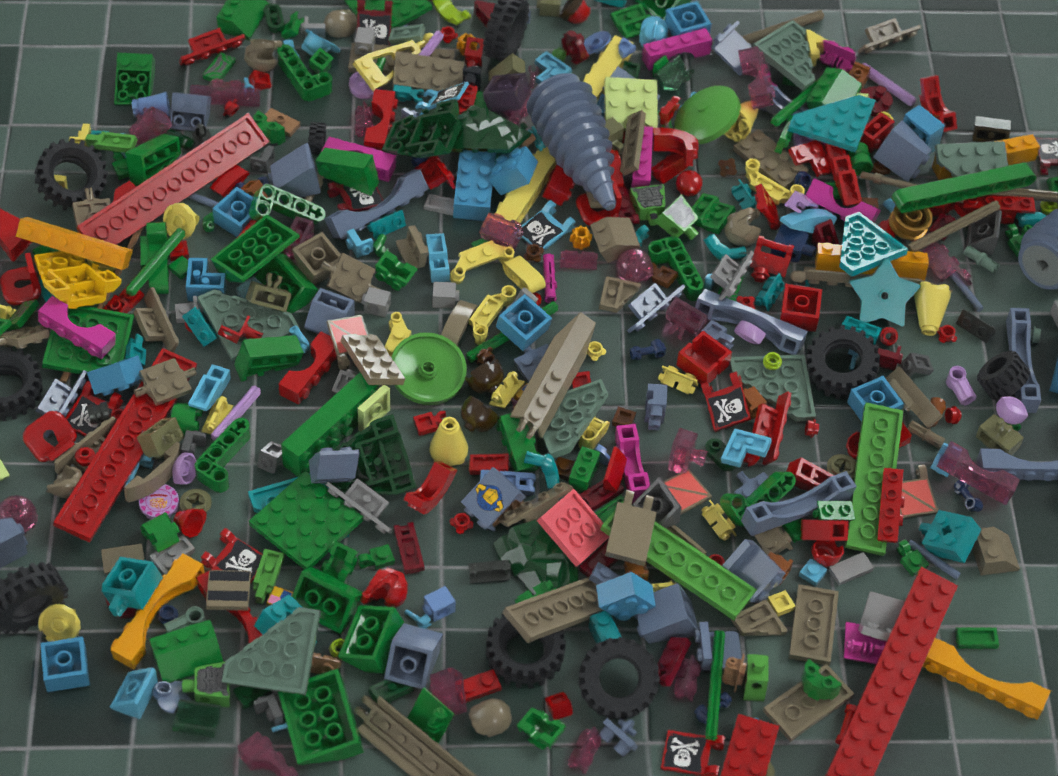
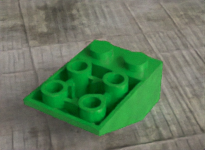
M117 53L115 105H132V100L152 95L155 74V58L153 54Z

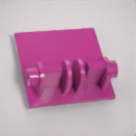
M823 40L824 54H821L819 60L828 66L831 64V67H834L838 60L836 68L843 69L847 73L850 72L856 61L853 49L841 47L831 40Z
M846 622L844 659L876 664L885 646V641L861 634L858 630L859 624Z

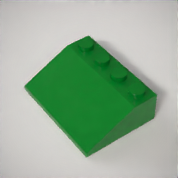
M266 214L212 257L211 261L218 273H225L227 281L243 283L300 236L292 229Z
M338 668L309 678L306 695L278 691L298 765L344 760L364 753L345 684Z

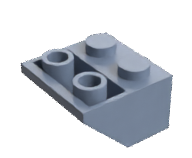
M179 92L172 93L170 129L195 131L197 124H203L207 127L210 116L211 96Z
M320 288L312 300L304 329L318 334L322 331L330 335L326 323L327 320L354 316V300Z
M351 447L340 448L337 451H333V448L321 449L309 460L311 484L352 481L356 476L359 450H352Z

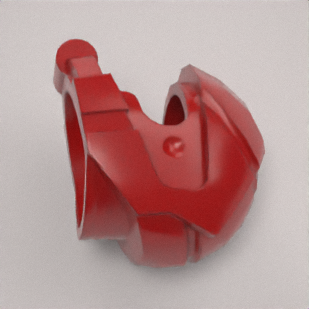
M392 568L379 569L370 581L366 591H363L361 603L367 604L374 600L384 599L386 607L398 608L405 602L408 593V583L404 573Z

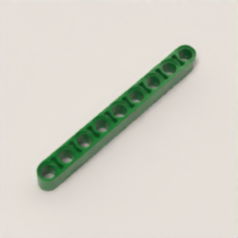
M1019 163L898 189L892 194L891 199L901 213H907L1026 187L1035 182L1036 175L1027 163Z

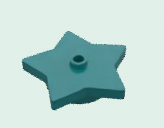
M888 258L882 261L872 275L849 281L861 299L859 320L867 323L884 318L900 326H904L906 302L921 287L917 283L900 278ZM887 292V297L883 299L881 294Z

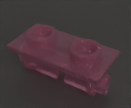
M363 101V106H358L355 109V133L358 137L365 135L366 128L373 127V110L370 106L368 107L365 101Z
M565 249V251H561L560 268L597 270L598 253H594V251H581V253H578V251H567Z
M691 655L690 660L687 658L683 659L677 676L684 679H676L674 688L676 698L682 699L683 696H687L690 702H692L693 695L697 691L696 679L700 675V664L697 663L693 655Z
M595 727L592 730L585 729L581 732L576 746L582 749L574 748L568 760L571 768L576 769L580 767L583 774H586L588 767L591 766L593 756L601 744V737Z

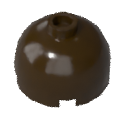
M493 359L495 362L493 364H490L488 361L470 373L472 377H465L467 384L473 391L481 394L489 392L490 395L496 391L504 378V370L498 359Z
M469 396L464 401L460 412L461 418L465 422L464 427L471 432L475 430L478 432L491 430L500 417L491 408H486L483 402Z

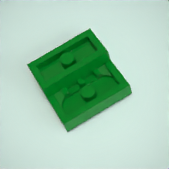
M639 3L612 12L610 17L622 36L629 39L640 35L643 21L651 17V15L646 14L642 4Z
M702 193L692 206L693 211L698 216V219L693 224L709 232L720 234L727 224V217L735 213L736 208L733 205L719 202V197Z

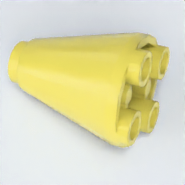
M755 101L741 103L740 114L736 122L724 135L735 142L745 139L750 134L757 117L758 104Z
M924 281L920 282L921 287L914 294L921 333L933 336L939 330L950 301L951 292L946 284L931 285L930 282Z
M446 417L441 421L430 442L429 451L434 462L442 461L449 466L460 465L465 462L468 454V444L459 423L453 417Z

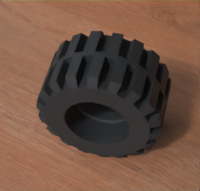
M1010 350L999 353L987 361L979 370L977 381L990 398L999 400L1001 397H1009L1021 389L1029 379L1030 371L1015 351Z

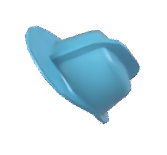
M657 16L646 18L641 25L639 36L641 46L643 47V44L666 39L668 34L667 23Z
M308 29L305 30L307 36L301 47L309 55L313 56L319 48L326 52L329 50L336 53L341 52L333 43L317 36Z

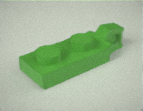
M103 131L98 135L87 134L85 138L88 147L92 145L95 149L124 153L135 148L137 143L135 135Z
M264 549L253 581V591H256L255 603L264 604L266 595L271 594L285 558L284 553Z

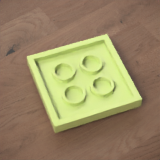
M605 77V120L613 117L622 124L624 131H626L628 116L642 110L646 113L645 126L658 128L657 80Z

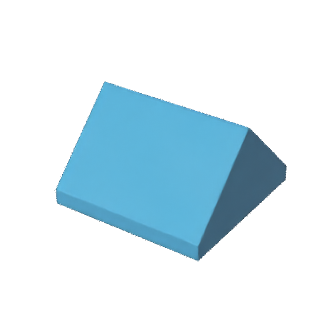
M152 667L128 672L110 708L140 719L153 695V688L158 683L156 670Z

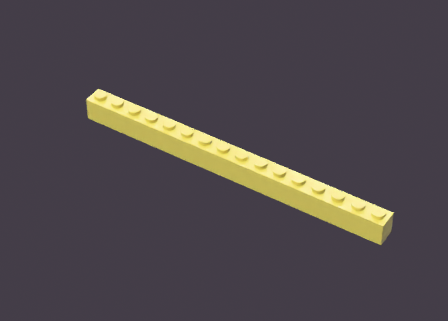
M614 36L612 41L606 45L605 51L600 53L597 63L592 65L591 72L584 77L583 82L592 86V94L596 96L597 101L601 93L604 94L602 88L604 87L605 77H610L617 66L622 69L624 61H628L632 56L630 54L622 59L619 55L618 48L621 37ZM548 147L543 148V151H539L537 148V152L533 154L538 164L530 183L506 193L505 199L499 203L496 213L490 216L488 223L490 224L491 233L510 240L536 201L557 164L555 158L550 155Z

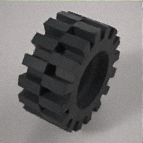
M311 122L308 144L311 154L320 155L326 143V123Z

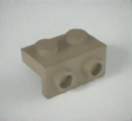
M408 226L406 239L396 241L398 250L404 263H409L416 268L425 267L426 258L429 256L428 247L424 245L422 234L418 232L416 226Z
M781 526L754 535L766 554L773 552L777 555L786 548L789 550L793 549L790 543L792 542L790 535L786 531L783 532Z

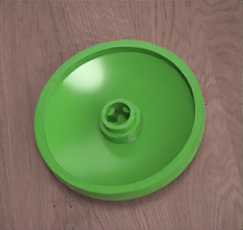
M712 86L692 95L680 107L675 117V129L692 134L697 138L699 144L711 142L725 134L734 125L741 110L740 100L729 87Z
M435 333L411 335L401 341L392 354L391 358L405 377L404 385L394 386L404 397L415 403L437 405L447 402L461 390L467 372L464 355L455 343L442 335Z

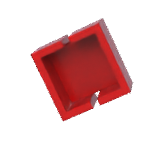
M702 331L692 340V344L688 343L679 351L676 366L684 372L694 375L700 384L711 383L717 374L722 373L730 365L732 351L705 331Z

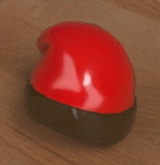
M567 0L559 18L570 23H583L588 19L591 9L584 0Z

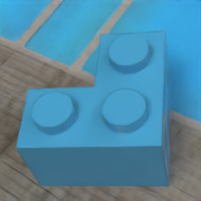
M207 258L188 259L186 280L188 301H193V296L198 297L214 289L222 291V294H226L225 273H209Z
M137 355L87 372L94 395L102 393L105 396L114 393L113 389L115 388L122 391L140 384L139 371L143 370V367Z

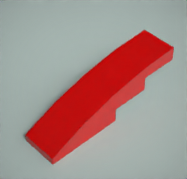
M826 143L825 149L844 206L858 205L862 202L855 169H852L849 155L846 154L845 149Z

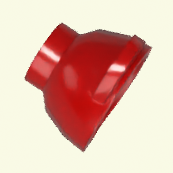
M201 508L179 511L174 516V522L183 535L193 538L202 531L207 518L206 511Z

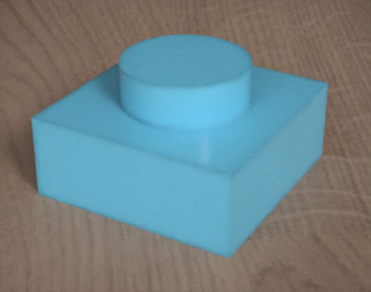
M810 558L799 572V577L816 587L826 574L827 568Z

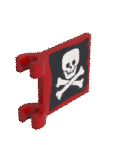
M737 371L730 373L733 384L730 387L714 392L709 382L701 384L715 432L751 420L742 387V379L740 375L738 376Z
M90 381L85 383L80 397L66 416L67 421L75 432L85 437L89 432L97 429L104 421L99 420L96 424H91L87 405L93 404L97 406L101 402H105L93 396L94 392ZM116 392L112 394L108 403L110 415L112 411L120 408L123 400L120 399L122 396Z
M224 528L220 533V541L227 544L216 559L209 552L205 551L201 556V563L203 566L212 569L218 566L220 570L251 571L252 583L263 554L235 537L230 530Z
M668 730L661 770L699 776H719V766H708L711 748L719 751L724 750L725 736L717 735V739L713 741L707 740L704 735Z

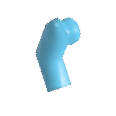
M298 326L291 327L289 329L290 333L297 336L303 352L306 353L310 349V343Z

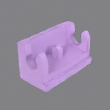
M795 191L785 203L786 207L793 209L797 213H802L801 210H804L806 206H810L813 209L818 208L815 202L798 191Z

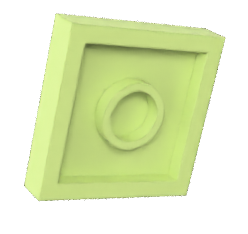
M386 385L381 386L358 407V430L360 432L367 428L373 420L384 417L390 411L389 387Z

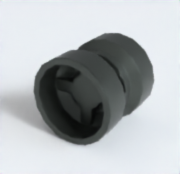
M107 401L101 402L97 406L93 404L87 405L91 424H96L99 420L105 421L111 418Z

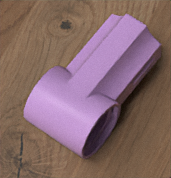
M953 366L947 376L946 385L954 391L961 405H969L976 400L977 396L966 379V370L961 366Z

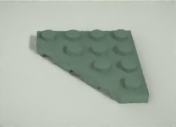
M794 20L753 44L752 49L759 56L769 62L771 66L775 67L800 89H806L815 81V76L812 74V60L808 54L810 51L809 45L805 38L807 35L806 30Z
M1005 141L937 144L935 146L937 164L942 168H946L952 173L953 177L1008 166Z
M214 289L197 297L216 334L221 325L239 333L248 315L250 316L247 322L248 326L263 333L262 338L291 336L292 334L289 329L293 326H298L292 313L253 304L235 295L222 294V291ZM217 334L231 361L236 360L241 344L247 338L240 337L236 344Z
M805 354L780 355L782 364L777 370H769L764 367V356L731 357V373L737 371L738 376H741L742 384L748 389L754 386L762 397L774 407H776L778 396L789 391L792 394L787 416L796 422L812 421L816 418Z
M602 379L567 391L542 437L549 454L553 458L572 451L608 398V393Z
M298 607L287 618L279 621L261 637L256 638L245 646L242 651L225 661L222 683L306 695L321 611Z

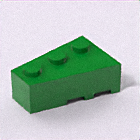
M161 134L125 152L130 181L136 187L172 164L181 154L179 137Z
M324 148L316 159L319 175L371 196L379 184L374 158L371 154Z
M296 335L244 339L234 366L240 381L243 382L247 380L246 377L255 374L260 377L264 375L265 371L272 369L280 371L299 365L304 352Z
M511 413L500 416L495 428L497 432H502L504 439L501 442L503 447L506 446L513 471L528 473L538 470L539 466L524 463L527 451L540 454L539 451L536 452L534 446L536 445L535 437L533 436L530 440L526 437L529 431L528 426L526 425L523 431L518 432L516 429L520 423V418L510 417Z

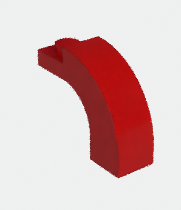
M939 75L920 78L922 94L919 95L921 106L945 125L943 132L958 129L956 113L948 110L942 100Z
M653 128V151L678 153L683 156L686 166H693V159L698 158L699 146L695 136L673 128Z
M442 461L434 462L420 488L406 493L404 500L409 502L407 506L424 515L429 513L443 498L458 470Z

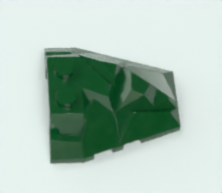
M456 99L442 101L436 104V109L429 111L426 108L422 110L423 114L414 117L412 114L394 122L382 150L387 153L418 158L450 154L461 129V122L457 118L459 115L458 101Z
M473 105L457 117L461 122V129L452 151L462 153L465 148H472L473 153H478L479 149H488V153H510L531 137V132L486 108Z
M393 414L373 420L367 428L357 432L352 439L342 443L333 450L337 451L344 447L359 450L355 478L350 482L332 483L344 494H346L356 479L362 481L379 495H399L417 489L412 467Z
M538 519L512 527L507 535L501 536L493 543L499 560H509L513 576L516 579L519 578L533 596L536 595L533 587L543 581L547 582L550 580L554 586L552 589L579 581L578 568L537 522Z

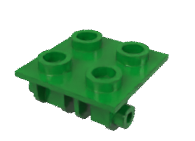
M424 687L407 719L439 744L455 714Z

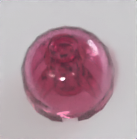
M632 248L622 252L618 257L616 270L620 279L639 283L643 280L647 281L652 276L653 265L650 256L645 251Z
M13 495L5 498L0 503V519L13 518L16 524L20 523L25 534H27L26 531L36 526L38 521L37 510L28 498Z

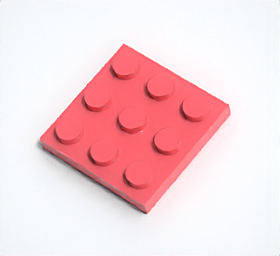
M575 489L570 491L537 520L576 567L609 538L607 534L600 530L603 522Z

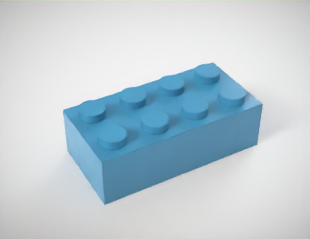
M463 150L460 153L453 218L489 221L493 188L489 177L495 166L496 153L482 151L473 153L472 150Z

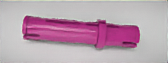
M549 253L543 255L546 303L556 302L557 300L554 255Z

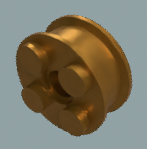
M895 205L889 217V225L897 236L915 241L926 234L928 227L932 223V213L929 208L901 213Z

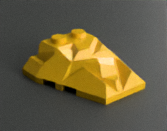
M56 251L34 255V261L44 287L58 300L66 303L69 309L103 303L106 300L107 293L114 292L122 282V279L108 269L101 271L98 269V264L92 263V266L85 263V258L70 253Z

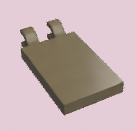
M627 490L623 503L617 502L605 556L645 566L657 513L651 511L654 497L646 495L643 508L631 506L634 492Z

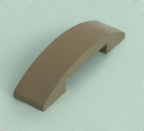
M460 300L451 312L441 335L458 346L469 323V319L477 310L478 305Z
M176 442L164 452V462L143 479L137 475L124 487L126 502L136 501L152 494L173 476L172 467L176 458L180 455L179 442Z

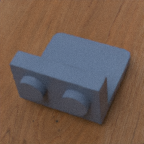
M699 622L698 630H695V643H698L699 647L697 648V661H700L701 671H711L714 632H709L708 622ZM725 631L722 670L725 669V663L728 658L742 659L739 634L736 631Z

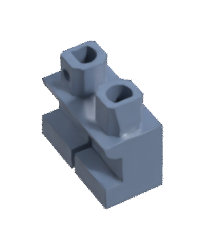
M648 384L644 422H648L649 430H660V423H664L667 406V385Z

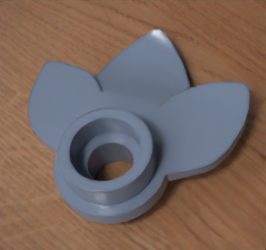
M161 681L153 688L152 694L158 700L159 707L165 712L174 713L176 708L185 709L193 704L190 697L182 693L181 681H173L171 683Z

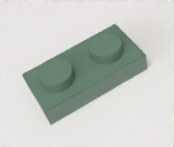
M424 24L392 28L389 42L391 45L412 40L414 42L422 41L426 30Z

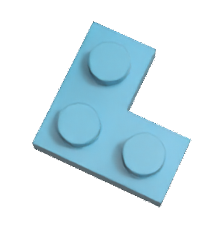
M545 51L535 59V65L544 71L536 77V83L538 84L554 75L572 73L571 67L548 51Z
M734 429L721 457V463L740 468L746 453L766 457L772 439Z

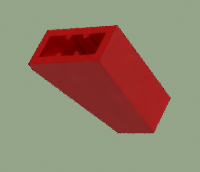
M0 209V246L10 260L14 262L32 242L16 237L20 218Z

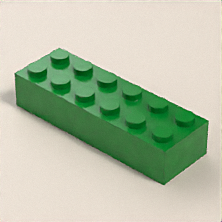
M361 372L356 375L281 443L283 466L297 477L304 471L310 473L309 460L323 448H333L334 450L345 437H349L352 434L353 430L358 426V407L379 389V385H368Z

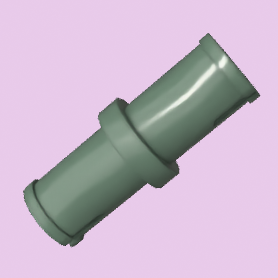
M971 245L967 246L964 250L963 255L975 261L976 265L983 266L993 274L999 269L1000 264L987 257L986 253L979 252Z

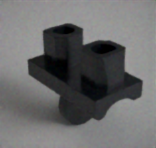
M464 66L463 83L468 81L470 85L477 86V92L481 90V69L477 66H470L469 68Z

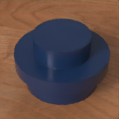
M800 171L796 174L794 182L807 188L811 183V176L805 171Z
M172 605L162 606L157 614L158 620L162 624L172 621L179 616L177 609Z

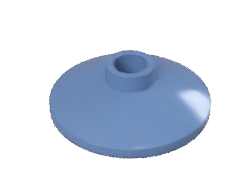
M600 31L587 37L584 41L587 52L589 54L600 53L610 42L611 35L607 31Z

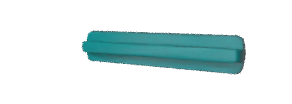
M531 126V129H528V131L536 138L533 143L539 151H543V148H546L543 143L542 137L538 134L536 128Z

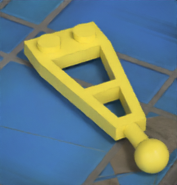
M425 34L423 40L417 43L412 40L368 53L354 61L353 66L374 92V89L385 86L393 79V71L385 77L374 63V59L391 55L395 60L396 51L400 52L409 48L413 52L412 54L419 55L420 49L425 47L433 34Z

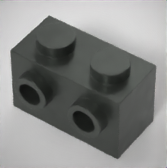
M976 116L972 141L995 142L1009 139L1011 120Z

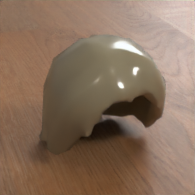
M349 9L335 10L327 14L323 24H325V30L330 36L342 38L354 34L357 20L356 15Z
M66 465L54 483L47 485L46 490L47 493L64 499L69 498L83 476L82 471L78 468Z
M495 698L485 700L473 706L469 713L472 726L476 732L488 737L503 733L508 729L512 720L510 707L504 701Z

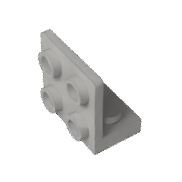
M870 591L859 624V632L887 641L904 601Z

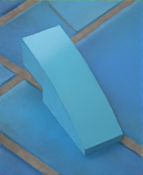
M805 209L801 210L802 213L793 212L781 217L780 221L791 229L813 233L815 225L828 219H832L834 225L837 217L827 210Z
M444 233L426 234L431 283L449 282L450 269Z
M212 364L207 375L204 374L188 406L204 411L209 410L231 379L230 369Z

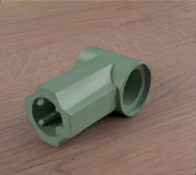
M194 606L189 608L186 614L163 625L166 632L169 633L206 621L202 608ZM194 618H200L197 621H192Z

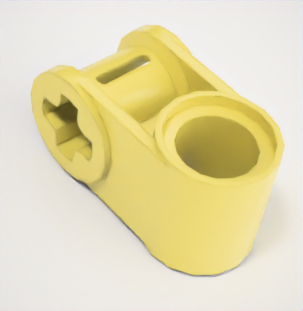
M594 417L579 439L580 449L582 446L594 449L600 439L606 434L610 422H604Z

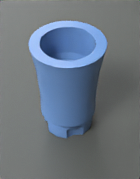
M167 92L132 100L134 117L171 116Z

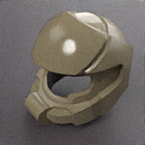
M252 39L250 45L245 48L244 60L253 70L261 72L272 70L278 63V60L273 57V51L281 47L282 42L280 40Z
M746 208L727 217L728 224L725 226V235L730 243L746 248L757 241L761 228L750 225L760 215L757 208Z

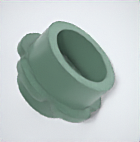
M1035 326L1033 330L1031 329L1030 334L1032 345L1033 343L1040 342L1041 329Z

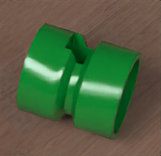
M859 142L856 152L846 150V154L850 157L852 169H855L856 176H861L862 171L867 173L872 171L873 164L868 146L865 143Z

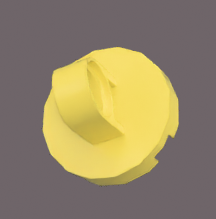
M175 203L168 206L163 216V222H166L168 235L171 236L177 228H181L186 234L183 239H187L193 234L195 226L200 219L184 203Z
M54 604L48 606L40 614L38 620L40 632L43 631L47 636L45 638L47 641L64 640L78 636L80 620L75 609L63 604Z

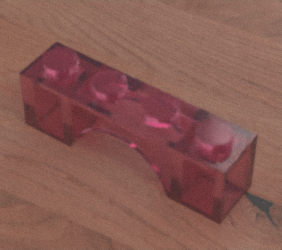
M758 46L739 50L738 55L743 75L756 77L754 82L747 85L753 110L774 105L773 97L776 96L774 87H770L772 85L771 77L766 75L769 72L767 64H763L765 62L764 53L759 51Z
M952 441L948 444L936 466L1004 505H1007L1020 481L1019 478L1004 470L990 472L980 468L971 460L968 450Z
M259 732L237 746L239 757L251 771L267 769L278 776H299L292 766L288 767L284 756L272 748L273 745L267 736L263 737Z

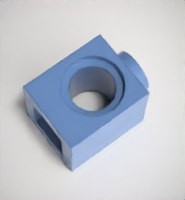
M444 586L424 596L422 608L424 613L435 622L454 613L456 601L447 587Z

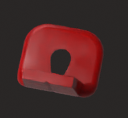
M611 179L614 181L612 186L616 199V207L613 210L594 211L590 208L586 193L577 197L576 206L586 225L590 226L605 217H619L622 196L615 179Z
M25 253L27 266L8 270L0 278L4 300L10 305H21L26 301L38 300L41 295V287L31 253ZM31 280V284L25 287H15L17 281Z
M57 411L45 413L28 425L23 432L25 445L34 457L43 463L53 461L63 452L75 445L74 441L77 438L73 427L64 415ZM46 430H52L56 436L58 444L54 447L43 438Z

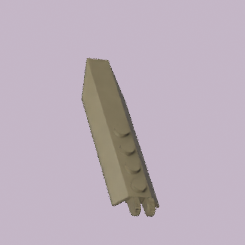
M804 267V271L793 270L790 273L791 280L802 283L805 280H808V283L811 284L827 281V285L837 286L839 282L845 283L847 287H852L849 283L852 279L870 276L869 274H857L851 277L846 272L815 270V267ZM900 277L919 285L920 282H924L921 279Z
M582 312L554 336L510 415L513 418H520V423L516 429L518 432L523 431L526 425L530 427L526 436L529 440L536 431H538L539 437L542 439L586 358L596 323Z
M363 696L361 701L371 709L370 713L362 707L357 706L355 708V713L365 720L358 728V732L410 776H476L382 697L379 696L376 703L370 697Z

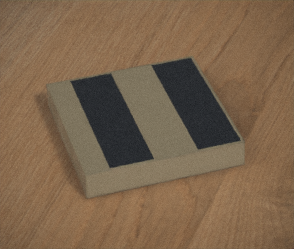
M209 570L206 609L248 610L251 571Z

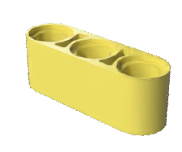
M520 255L502 263L506 276L520 289L525 287L533 294L546 287L543 276Z

